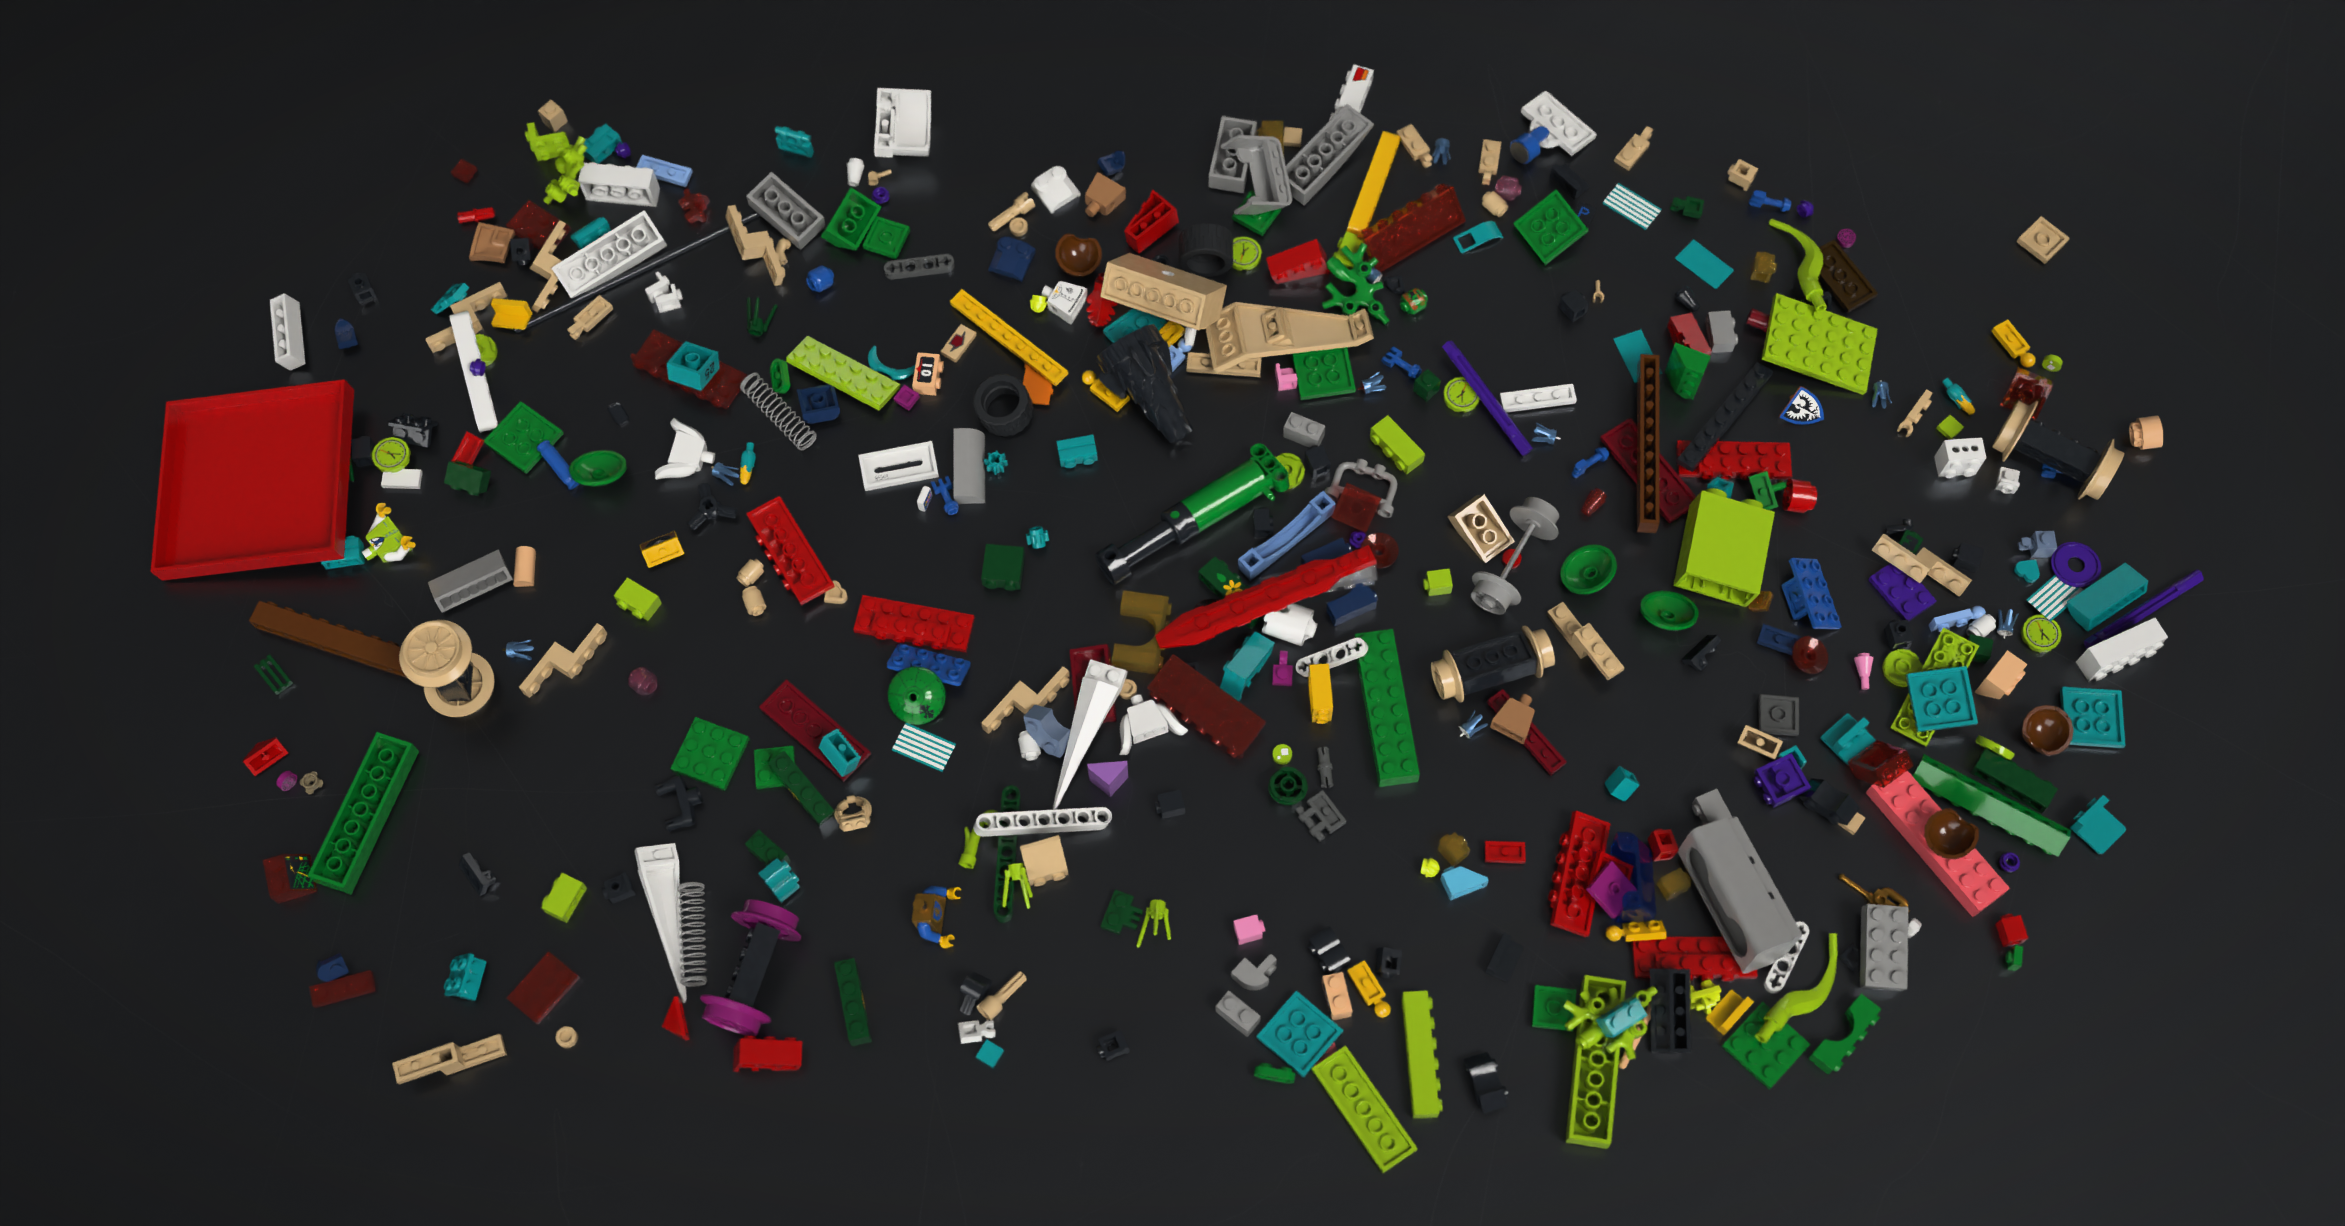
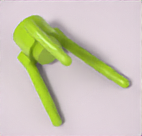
M1024 863L1008 865V870L1004 871L1005 883L1002 906H1006L1009 879L1012 877V881L1020 880L1026 907L1029 909V897H1033Z
M1150 901V907L1146 908V915L1139 934L1137 947L1141 945L1150 915L1154 919L1153 934L1157 935L1158 921L1163 919L1164 916L1167 939H1171L1168 909L1165 908V901Z

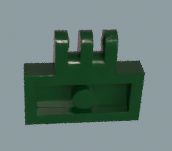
M1115 890L1101 928L1120 935L1123 926L1136 930L1138 925L1131 923V920L1139 923L1141 918L1135 916L1134 913L1142 915L1143 910L1131 906L1134 896Z

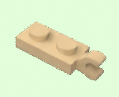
M1412 124L1396 131V135L1401 136L1400 142L1414 161L1419 159L1425 168L1432 165L1430 162L1432 160L1430 149Z
M1647 126L1641 136L1635 133L1615 157L1614 162L1629 171L1650 145L1648 140L1652 136L1651 133L1654 129Z
M1483 141L1479 173H1484L1482 184L1489 185L1491 175L1497 174L1501 142Z
M600 295L596 297L573 318L575 324L568 329V332L571 333L570 336L576 340L583 330L589 332L613 310V306Z
M1926 389L1906 419L1897 428L1898 432L1902 428H1906L1908 430L1906 437L1911 435L1913 431L1912 423H1918L1923 415L1920 412L1922 409L1926 411L1932 402L1929 400L1933 394Z

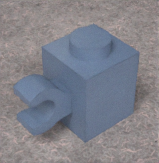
M2035 531L2030 538H2021V542H2018L2019 550H2030L2031 558L2051 557L2057 549L2055 532Z

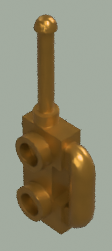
M1845 874L1839 875L1840 880L1842 879L1866 896V899L1869 900L1867 904L1896 906L1886 898L1889 896L1899 903L1898 906H1909L1908 901L1891 888L1885 887L1881 890L1878 888L1873 894L1847 878Z

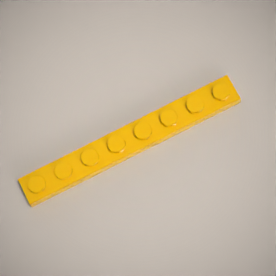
M963 289L950 300L951 306L1053 385L1057 386L1068 375V370Z

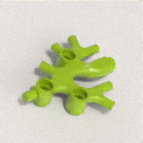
M579 136L575 145H569L564 150L562 157L555 161L558 172L563 175L558 181L553 179L546 187L545 192L547 196L544 198L546 204H550L553 199L562 203L567 193L572 196L578 194L580 182L576 181L575 178L577 173L584 167L583 154L588 148L584 145L585 138Z
M1651 986L1647 990L1637 991L1631 998L1638 999V997H1641L1643 1002L1640 1000L1639 1002L1644 1008L1651 1001V997L1658 991L1654 986ZM1616 988L1608 989L1610 997L1608 1006H1605L1601 998H1592L1587 990L1580 994L1585 1001L1584 1007L1576 1006L1568 1000L1565 1002L1563 1007L1574 1014V1017L1565 1023L1567 1030H1572L1587 1018L1592 1020V1025L1580 1033L1576 1039L1577 1044L1583 1050L1592 1047L1604 1035L1596 1019L1623 1002L1619 999ZM1593 1003L1598 1005V1009L1594 1007ZM1640 1020L1624 1030L1617 1039L1606 1046L1607 1051L1611 1054L1619 1047H1623L1628 1060L1635 1059L1633 1041L1645 1034L1647 1030L1646 1023ZM1636 1025L1640 1027V1031L1636 1029Z

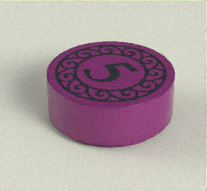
M1849 229L1839 231L1836 237L1837 243L1844 248L1851 247L1856 240L1855 233Z
M285 771L278 777L277 786L283 791L290 790L295 785L297 776L291 771Z

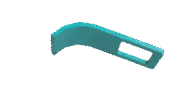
M1486 221L1455 236L1453 239L1463 254L1491 239L1503 238L1494 221ZM1471 233L1476 243L1463 249L1458 238Z

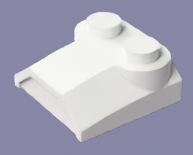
M1060 166L1049 169L1038 176L1031 184V189L1051 214L1074 198L1081 196V193L1067 176L1066 170Z

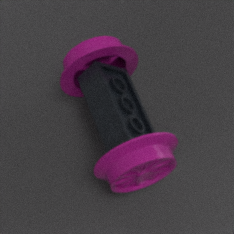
M746 900L742 911L731 914L733 920L750 929L745 941L749 943L748 947H743L738 961L742 962L741 966H736L731 978L735 982L733 985H729L724 998L713 995H701L700 1000L706 1005L702 1018L707 1022L738 1034L757 1036L761 1024H769L771 1022L769 1016L752 1007L777 939L800 941L801 935L796 931L799 918L792 912L767 902Z

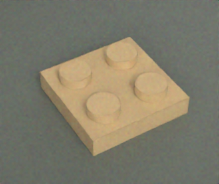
M2041 216L2018 238L2017 243L2046 264L2070 238Z

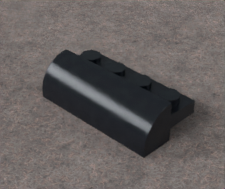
M1650 969V987L1654 986L1658 991L1651 997L1650 1001L1651 1052L1692 1053L1691 970Z

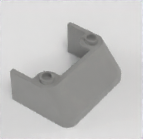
M1237 135L1221 145V149H1235L1239 161L1249 163L1255 196L1250 197L1245 205L1234 210V214L1257 215L1284 208L1291 204L1292 195L1282 146L1276 137Z

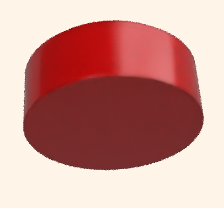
M1508 549L1503 553L1502 563L1505 567L1515 549ZM1519 554L1511 569H1515L1520 565L1521 554Z

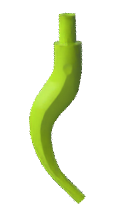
M1771 219L1769 222L1770 226L1792 234L1804 247L1805 258L1797 274L1799 284L1806 300L1813 303L1816 312H1824L1827 305L1822 298L1824 292L1818 282L1823 265L1821 250L1803 232L1790 225Z
M1829 933V963L1820 983L1811 990L1792 991L1782 997L1763 1018L1765 1023L1755 1035L1758 1041L1766 1043L1775 1031H1781L1790 1017L1812 1012L1825 1001L1832 988L1836 974V933Z

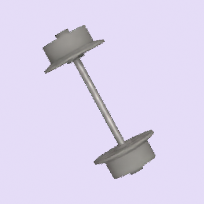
M1528 497L1522 506H1515L1510 510L1511 519L1519 528L1525 531V534L1501 576L1482 571L1475 572L1472 576L1475 588L1471 593V598L1478 606L1490 613L1502 615L1506 612L1509 605L1520 603V593L1505 579L1530 535L1544 540H1553L1559 534L1558 528L1555 525L1559 519L1558 511L1550 503L1540 498Z

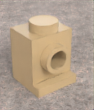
M1739 159L1735 165L1732 164L1727 174L1730 176L1728 180L1744 187L1743 190L1747 191L1756 176L1758 168Z

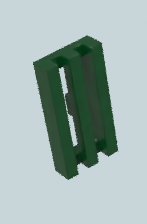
M269 654L266 656L267 659H262L259 665L255 664L254 667L274 693L278 695L292 685L293 682ZM270 662L286 680L285 684L281 682L268 665ZM265 667L280 688L277 689L262 668Z

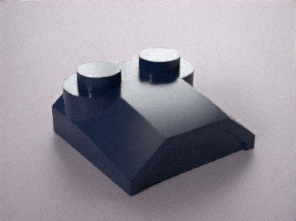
M1002 237L997 243V250L988 270L1022 282L1036 253L1035 248L1029 243L1011 237Z
M827 384L797 389L802 417L806 423L813 424L829 421L839 416L840 409L833 386Z

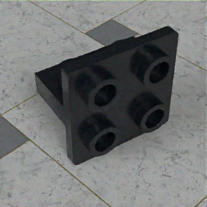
M403 413L402 416L388 421V426L393 427L392 437L400 438L407 444L423 447L431 446L432 428L438 425V421H433L430 417L418 418L410 413Z

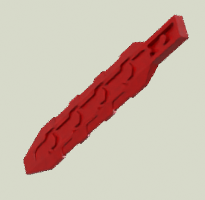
M1367 545L1335 559L1310 561L1283 575L1273 576L1261 581L1256 586L1241 592H1234L1212 604L1200 606L1181 614L1155 635L1160 649L1199 644L1226 630L1248 624L1253 619L1285 609L1288 605L1329 591L1341 578L1377 564L1370 546Z

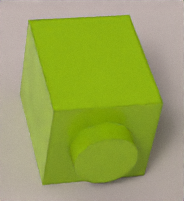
M1450 569L1427 571L1426 578L1423 579L1424 590L1428 591V596L1450 594L1452 592L1453 584Z

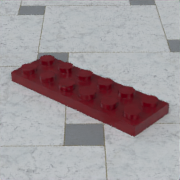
M1629 418L1600 437V441L1637 484V425ZM1659 453V512L1670 524L1688 512L1689 505L1696 496Z
M787 679L759 706L761 711L843 782L854 771L842 777L818 747L825 735L835 729H839V732H842L841 735H844L846 741H849L851 747H854L853 750H856L858 756H861L856 769L871 755L867 748Z

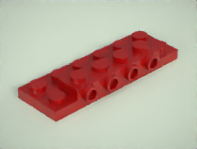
M1677 440V458L1691 443V440ZM1718 441L1693 472L1677 464L1678 475L1680 477L1703 478L1706 480L1716 477L1724 480L1732 478L1749 480L1748 476L1767 471L1770 479L1789 480L1792 478L1790 443Z
M780 496L746 513L757 532L755 538L758 544L765 546L766 550L764 553L769 561L773 559L775 563L773 568L777 575L782 574L784 587L787 591L791 589L801 605L835 587Z
M862 595L853 630L854 633L875 636V638L880 640L887 638L893 639L897 643L910 642L919 647L926 645L936 650H942L943 648L966 653L975 617L972 614Z
M1577 810L1572 812L1569 831L1563 833L1559 840L1562 848L1561 852L1556 856V863H1558L1557 871L1552 875L1554 888L1548 895V900L1551 901L1550 907L1553 908L1550 925L1583 937L1589 936L1596 900L1586 888L1589 883L1596 852H1605L1611 823Z
M1666 937V939L1632 941L1634 978H1650V969H1690L1691 981L1693 978H1701V981L1709 979L1713 981L1715 978L1727 982L1734 979H1756L1758 977L1757 970L1745 974L1742 973L1724 937Z

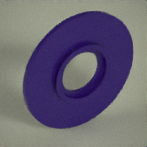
M2064 543L2058 546L2052 554V570L2056 577L2066 585L2077 588L2087 587L2093 584L2100 576L2101 563L2099 557L2090 547L2082 543ZM2073 557L2081 559L2084 563L2083 571H2072L2068 566V560Z

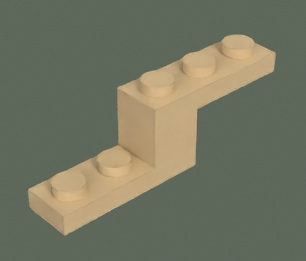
M735 205L728 206L726 219L742 260L763 257L774 286L781 285L783 277H785V270L780 265L778 252L774 250L773 239L769 237L767 231L747 234V229L742 224L741 213L737 211Z
M561 220L557 223L530 267L531 270L549 280L531 308L537 313L540 308L545 309L550 301L546 298L549 294L553 295L558 288V285H556L558 277L552 270V267L562 261L553 256L552 253L557 247L554 244L557 239L561 240L566 232L563 230L566 223Z
M498 282L450 307L454 314L464 311L469 312L476 334L483 327L474 312L483 310L486 306L491 305L493 298L503 299L507 297V294L501 283ZM452 326L425 339L433 353L456 343Z
M1885 534L1880 537L1872 549L1873 552L1917 582L1921 583L1929 575L1959 597L1972 581L1923 547L1915 555Z
M1564 602L1547 611V616L1581 659L1588 655L1607 680H1610L1624 670V666L1592 625L1588 623L1582 627Z
M597 623L574 653L554 642L519 688L523 694L530 698L533 694L537 693L540 689V684L551 675L553 668L571 679L578 675L584 663L592 658L598 645L605 641L607 633L604 627Z
M1062 667L1038 694L1019 681L981 723L983 730L988 734L992 730L995 731L1000 726L1001 720L1012 713L1014 706L1026 714L1034 705L1044 707L1048 701L1052 702L1057 695L1056 692L1069 683V671Z
M497 1034L463 1047H459L452 1042L392 1064L397 1083L402 1084L439 1070L449 1075L507 1055L502 1035Z

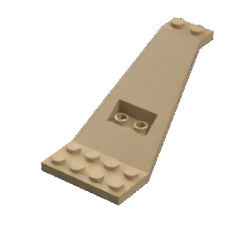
M1235 302L1222 308L1220 320L1208 325L1206 328L1213 369L1216 373L1250 358L1353 347L1374 339L1368 312L1365 308L1346 316Z

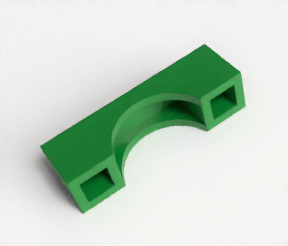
M1861 993L1845 1011L1849 1021L1847 1038L1841 1041L1824 1039L1808 1059L1828 1075L1833 1070L1837 1072L1844 1064L1841 1061L1845 1055L1849 1057L1856 1049L1854 1043L1857 1040L1861 1042L1868 1032L1865 1029L1869 1024L1873 1027L1879 1020L1880 1016L1877 1014L1881 1008Z

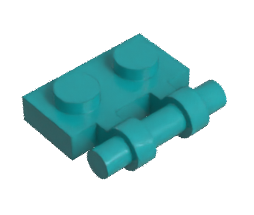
M776 126L775 133H778L776 141L779 149L812 158L814 150L812 142H810L811 135L805 134V132L800 130L798 132L790 130L786 126Z

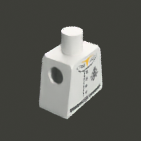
M1059 281L1054 289L1045 286L1041 294L1048 298V309L1069 324L1073 323L1088 296L1087 288Z

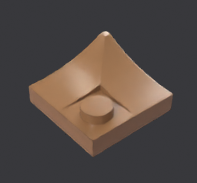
M479 222L470 251V260L504 263L511 246L510 239H513L515 235L514 230Z

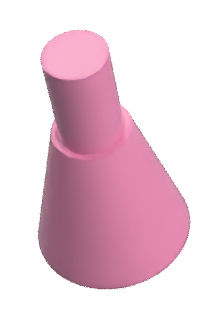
M1859 653L1858 657L1854 658L1859 676L1861 677L1862 690L1869 689V677L1874 659L1869 653Z

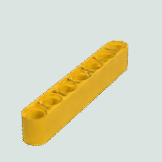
M1383 131L1349 221L1347 232L1365 237L1401 138L1400 135Z

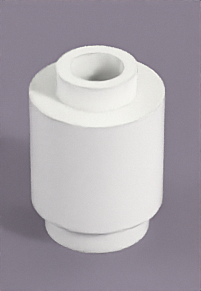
M1983 614L1968 625L1966 633L1968 636L1972 634L1986 637L1996 628V621L1990 614Z
M1027 730L1021 732L1018 742L1022 758L1028 761L1037 759L1041 754L1040 746H1038Z

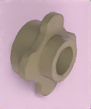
M315 771L304 775L300 780V785L305 787L307 794H313L315 789L321 788L324 784L323 780L317 777L318 774Z

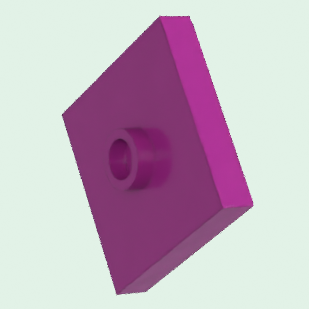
M1613 861L1607 862L1586 888L1611 918H1616L1637 892L1634 885Z

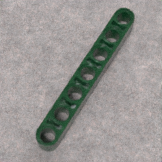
M1009 785L1002 791L1001 813L1020 812V791L1016 786ZM1009 794L1017 795L1013 800L1007 799ZM1000 821L1002 827H1008L1007 822ZM1001 835L998 840L993 909L995 918L1001 923H1007L1013 916L1015 881H1012V877L1009 879L1008 890L1010 892L1007 896L1005 907L1002 906L1003 895L999 893L1004 889L1005 876H1002L1001 872L1008 869V865L1017 864L1019 835H1013L1010 838ZM1006 850L1013 852L1009 857H1004L1002 854ZM1001 908L1008 909V913L1005 915L998 914V911Z

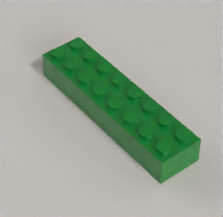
M1393 629L1357 633L1354 635V638H1361L1368 645L1367 653L1356 660L1379 787L1418 782L1420 773ZM1357 644V648H1356L1357 651L1360 650V649H1359V647H1361L1360 644Z
M376 732L307 875L315 883L350 895L352 894L419 753L412 743Z

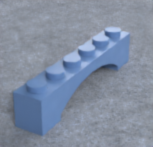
M1324 491L1319 493L1280 532L1242 555L1238 559V569L1249 581L1253 580L1335 513L1336 503Z

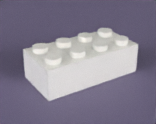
M594 162L584 163L578 180L586 200L656 207L660 192L653 169L647 167L634 168L631 166H615L613 164L602 165Z
M2153 618L2089 647L2076 663L2088 682L2093 679L2098 681L2106 677L2108 672L2116 673L2123 669V666L2126 664L2131 666L2139 662L2143 656L2146 658L2153 656L2157 653L2156 650L2164 646L2163 642L2168 636L2157 619Z

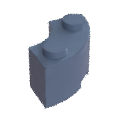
M1034 705L1024 715L1026 730L1038 746L1045 750L1047 754L1060 758L1066 752L1070 729L1063 727L1056 720L1051 708Z

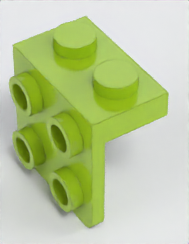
M534 122L527 123L526 139L538 161L562 157L564 150L570 145L565 132L539 136Z

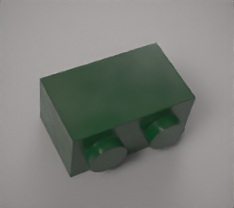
M458 460L449 461L444 483L451 485L450 488L464 489L468 491V494L478 496L480 493L487 492L491 470Z
M760 830L745 843L747 849L766 867L776 858L781 862L785 860L787 864L791 862L788 855Z

